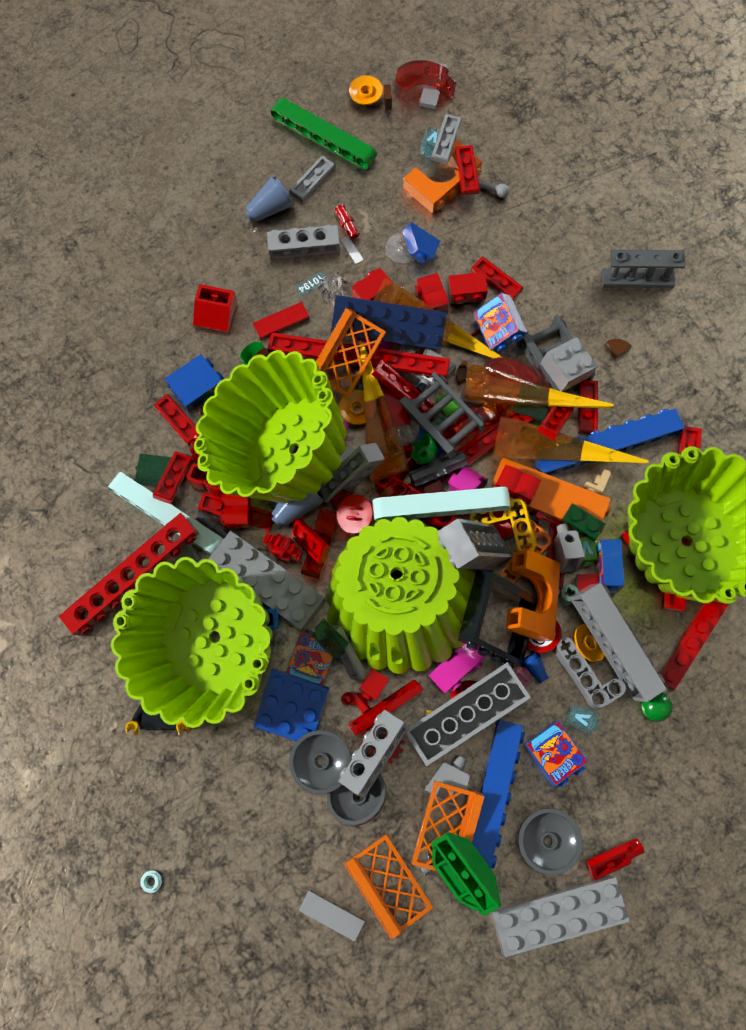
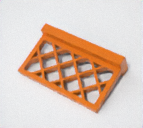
M348 308L344 310L316 363L322 372L333 368L336 379L329 381L331 387L350 397L384 338L386 331ZM356 318L362 321L364 330L354 332L352 324ZM375 329L380 332L378 339L370 342L367 331ZM364 332L367 343L357 345L355 334ZM352 335L354 346L345 349L343 340L345 337ZM368 345L370 353L367 357L361 358L358 347ZM355 349L358 359L348 362L346 351ZM343 352L345 363L336 365L334 356L336 353ZM359 362V372L351 375L349 364ZM346 365L348 376L339 378L336 367ZM349 378L351 386L348 391L341 388L340 380Z
M434 780L411 864L436 871L433 864H431L432 858L422 862L418 860V856L426 848H428L432 856L430 849L432 841L426 842L424 838L425 832L434 828L438 835L437 838H439L440 834L435 826L445 820L451 828L448 832L456 834V831L459 830L458 836L470 839L472 842L485 796L478 791H471ZM438 787L445 788L450 795L440 802L436 797ZM461 793L469 795L467 803L459 807L454 797ZM452 799L457 809L446 815L441 805ZM439 807L444 817L433 822L430 818V813ZM459 812L462 817L461 824L453 828L448 818Z
M387 834L344 863L347 871L390 939L397 937L403 930L433 909L432 904ZM383 841L389 847L388 857L376 854L378 845ZM374 848V853H368ZM363 855L373 856L371 869L363 868L358 859ZM376 857L387 859L385 872L374 870ZM390 860L400 864V875L388 873ZM373 873L384 875L382 887L373 885ZM387 876L399 878L397 891L386 889ZM402 879L411 881L413 885L411 894L400 891ZM385 891L396 893L394 906L385 904L383 900ZM399 894L411 896L409 909L397 907ZM414 897L422 899L427 907L420 912L412 910ZM397 910L408 912L407 922L399 926L395 919Z

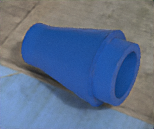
M534 652L524 658L523 666L533 675L538 683L549 678L540 655L538 656Z

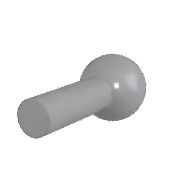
M479 180V188L495 192L499 198L508 196L509 187L506 184H499L497 186Z

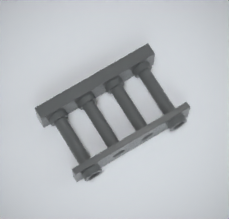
M610 250L611 268L602 269V288H674V269H685L686 267L685 251Z
M557 314L554 316L553 326L534 335L527 333L518 341L548 391L549 388L560 390L541 365V361L548 351L573 339L567 329L566 322ZM555 332L561 338V341L543 350L538 349L535 342ZM595 371L587 380H593L596 374Z
M433 372L434 384L416 399L409 400L404 396L400 403L410 417L426 434H429L435 440L438 447L451 460L456 456L455 445L476 427L482 433L486 431L484 426L485 420L481 415H475L447 385L448 382L442 375L438 376ZM441 388L447 396L426 413H421L418 410L419 405ZM451 401L459 407L440 425L433 426L430 423L431 418ZM465 414L471 422L451 439L448 438L446 440L442 436L443 431Z

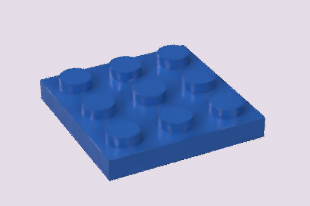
M272 668L254 727L298 741L303 735L317 730L330 687Z

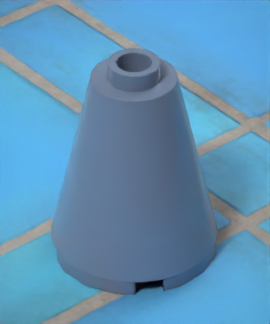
M273 175L246 206L247 211L245 214L251 221L255 220L258 222L292 207L295 203L293 200L290 201L289 193L278 179L276 180V176Z
M315 493L307 494L301 501L291 500L286 504L278 503L271 513L274 516L272 520L279 527L281 525L286 527L321 505L324 500Z

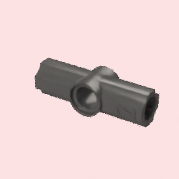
M460 450L456 452V456L451 460L447 456L433 459L425 466L409 472V477L416 489L432 481H442L451 473L467 467L468 463L464 453Z

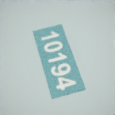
M321 271L295 286V288L302 296L328 280Z

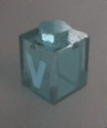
M428 128L421 142V154L429 158L432 156L440 130Z
M574 704L569 710L565 726L585 734H590L598 726L599 720L596 719L598 713Z

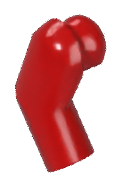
M346 692L341 697V702L344 705H357L362 714L370 709V706L360 696V693Z

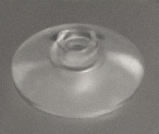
M403 232L395 233L389 237L385 248L387 256L393 262L408 264L415 260L410 255Z

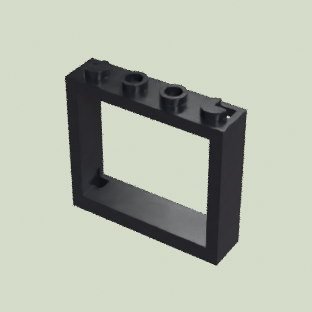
M476 570L458 641L466 644L467 649L478 650L477 654L490 656L491 661L502 662V665L508 662L512 669L514 666L522 667L529 642L528 637L512 632L508 651L505 652L481 640L479 635L492 588L519 603V608L523 607L531 611L536 609L538 598L493 571Z

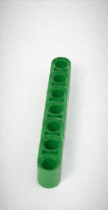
M280 98L270 110L271 116L278 122L363 169H368L377 157V152L372 146L285 98Z

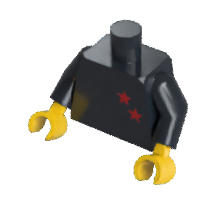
M141 704L135 711L131 721L125 725L126 734L128 735L130 730H134V736L139 734V726L144 731L177 730L179 735H181V730L186 729L187 733L191 732L190 727L186 726L182 720L178 724L168 725L161 719L160 713L157 715L145 713Z

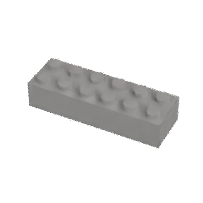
M456 519L437 532L440 537L438 538L440 545L447 549L450 555L449 561L457 569H496L513 558L494 524Z
M232 531L227 534L209 557L221 569L230 568L234 570L245 584L252 587L263 606L266 608H277L278 616L299 632L306 630L326 603L322 595Z
M602 583L588 585L569 598L618 678L625 683L626 691L633 701L648 702L666 690L663 677L653 668L654 663L652 659L645 655L642 650L643 645L641 641L632 634L631 625L621 616V609L617 603L611 600L608 588L602 585Z
M507 662L411 725L406 735L425 765L428 766L530 699L531 696Z
M612 876L506 905L491 912L500 949L504 957L630 922L617 879Z

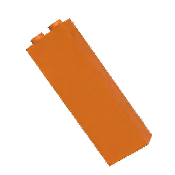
M503 457L490 487H495L505 465H509L541 480L531 504H526L528 512L541 511L544 516L566 524L561 520L572 503L602 522L604 516H608L611 510L609 505L611 498ZM515 502V506L513 507L522 509V505H518V503Z

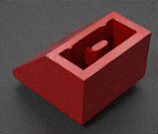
M199 284L194 300L193 326L228 333L237 304L235 291Z

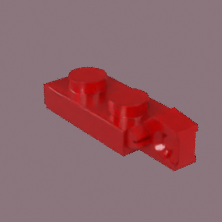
M634 839L593 857L587 861L593 880H597L632 864L631 860L645 853L644 847L638 839Z

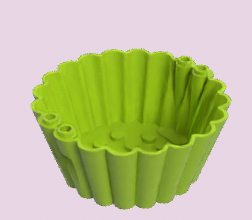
M275 350L267 357L261 354L251 358L247 365L241 364L236 366L232 370L230 378H225L217 384L214 391L215 395L208 398L204 403L203 412L205 415L196 424V431L199 437L194 443V450L197 454H200L198 468L203 472H207L208 483L219 486L224 494L284 504L289 503L291 500L301 501L307 494L317 493L321 488V484H326L331 480L333 476L332 471L339 468L341 465L340 456L346 450L344 439L347 431L326 373L319 370L315 360H304L301 353L296 351L285 355L281 350ZM295 446H299L297 452L292 454Z
M687 447L682 451L681 455L674 452L666 453L662 457L660 464H651L646 468L644 480H640L634 485L633 501L628 506L629 550L632 555L636 556L635 565L639 570L645 572V578L648 582L658 584L659 589L664 593L700 603L714 601L730 604L738 597H746V461L743 457L737 454L725 456L724 452L716 447H709L704 452L696 447ZM682 537L691 540L689 547L682 544Z
M396 517L391 522L381 519L375 523L374 527H363L358 536L349 539L330 573L331 582L325 594V600L330 605L327 612V620L331 625H341L359 660L366 659L367 664L374 670H382L388 666L390 671L396 674H403L410 667L416 671H425L432 665L433 661L444 662L448 660L452 654V648H459L464 645V643L458 641L476 571L454 567L449 561L450 555L447 549H444L438 541L440 537L437 532L439 530L434 527H428L420 520L408 522L403 517ZM399 570L403 573V576L394 580L391 574L393 571Z
M182 557L176 561L175 565L169 562H161L155 567L153 574L144 573L140 575L136 580L135 590H129L123 595L121 600L123 610L119 611L113 619V626L117 634L111 641V649L114 655L119 657L115 664V670L121 679L127 680L125 689L128 696L135 700H141V707L145 713L149 715L160 713L161 719L168 725L178 724L181 720L190 728L199 727L205 720L208 723L216 724L224 719L227 712L235 713L240 711L247 697L258 690L263 672L266 670L271 656V646L269 644L273 638V632L267 626L270 617L262 607L260 598L252 587L241 580L234 570L230 568L221 569L210 559H203L197 563L190 557ZM214 631L220 635L218 642H214L211 634Z

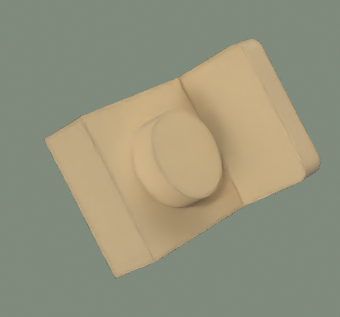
M604 469L601 475L597 474L593 484L586 481L583 488L601 495L611 472Z

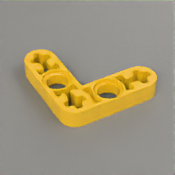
M522 499L510 500L511 508L503 510L504 514L501 518L495 517L493 512H489L492 520L489 521V517L482 518L483 523H494L510 519L518 550L526 549L522 548V545L525 544L524 538L519 539V536L530 533V537H526L527 542L532 544L529 550L535 551L536 541L527 505ZM515 502L518 505H522L520 515L525 514L526 518L514 519V517L518 516L517 511L512 509L515 506ZM471 513L470 520L480 522L479 519L475 520V516L478 513ZM524 521L527 523L528 528L525 532L518 531V522Z

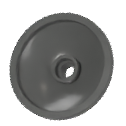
M316 730L303 735L293 746L289 757L290 772L295 782L304 790L314 794H325L339 788L342 785L338 782L341 778L340 774L351 762L350 751L346 743L338 735L325 730ZM323 757L325 759V764L320 765L318 763V758Z
M364 766L358 769V776L364 773ZM379 774L365 798L360 802V796L344 785L327 793V806L332 816L348 826H360L373 820L383 808L386 800L387 790L384 778Z
M556 809L538 810L532 813L521 826L518 841L520 852L526 863L534 870L547 875H558L570 870L577 863L582 851V835L576 822L566 813ZM546 837L551 838L550 845L545 844Z

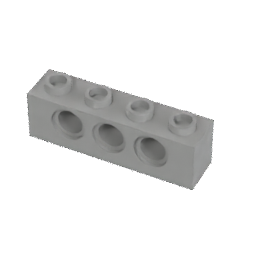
M338 225L310 226L300 229L291 228L289 230L267 232L270 260L340 253Z
M376 443L359 445L341 463L339 468L333 471L331 480L326 484H321L319 491L326 503L342 500L385 460Z
M386 710L378 714L374 721L375 725L371 731L365 734L362 745L354 751L350 764L342 770L341 778L338 781L362 798H365L409 728L406 723ZM387 730V737L380 739L381 733ZM376 748V754L370 758V750ZM364 766V773L358 776V769Z

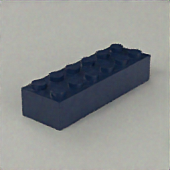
M336 295L331 333L344 310L348 308L385 330L386 334L382 341L441 350L447 312ZM356 318L352 324L354 332L364 330L362 321ZM375 329L367 331L369 339H378L380 332ZM364 332L355 334V337L366 338Z

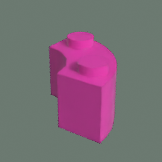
M465 467L457 475H452L448 482L450 484L449 491L483 489L488 483V479L473 469Z
M464 644L456 649L455 653L448 660L442 662L432 671L429 677L444 693L450 689L455 691L462 684L460 680L471 670L476 672L483 665L481 661L486 656L477 654L478 650L467 649V645Z

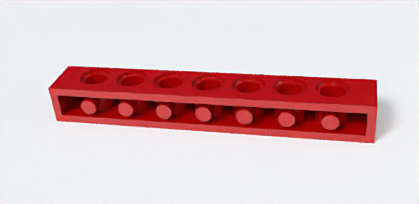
M179 513L58 617L73 635L80 636L90 631L91 625L103 620L106 617L105 613L110 609L117 608L121 604L123 595L127 591L135 590V583L140 575L144 573L152 574L159 563L178 556L186 544L190 545L197 539L196 536L199 532L185 515ZM180 533L179 540L173 542V535ZM164 545L165 551L159 555L158 548ZM149 558L150 563L144 568L143 561ZM134 571V578L129 581L128 574ZM118 584L119 590L114 594L113 587ZM103 597L104 603L98 606V599ZM88 610V617L83 619V612Z

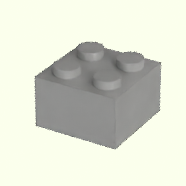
M577 337L548 351L541 361L543 368L562 392L591 377L598 367Z

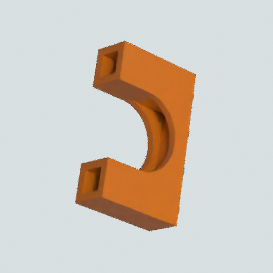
M457 139L448 165L456 173L454 178L447 182H435L415 167L403 179V188L432 214L437 209L440 210L446 201L453 199L461 189L455 147L464 145ZM474 154L477 175L479 176L482 171V160Z
M529 549L513 552L511 571L525 576L532 581L537 591L538 602L534 611L523 607L508 609L506 630L537 641L555 639L561 563Z

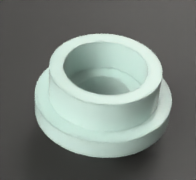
M148 871L141 878V887L147 893L158 891L162 885V877L157 871ZM151 877L155 879L153 886L148 883Z

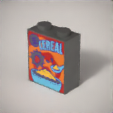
M306 630V632L300 631L286 673L325 686L337 654L330 638L325 636L323 639L318 637L316 632Z

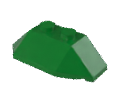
M447 832L432 841L433 867L460 903L479 911V914L483 916L500 908L501 902L496 875L470 839Z

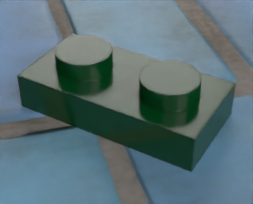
M573 503L561 520L593 541L597 539L606 523Z

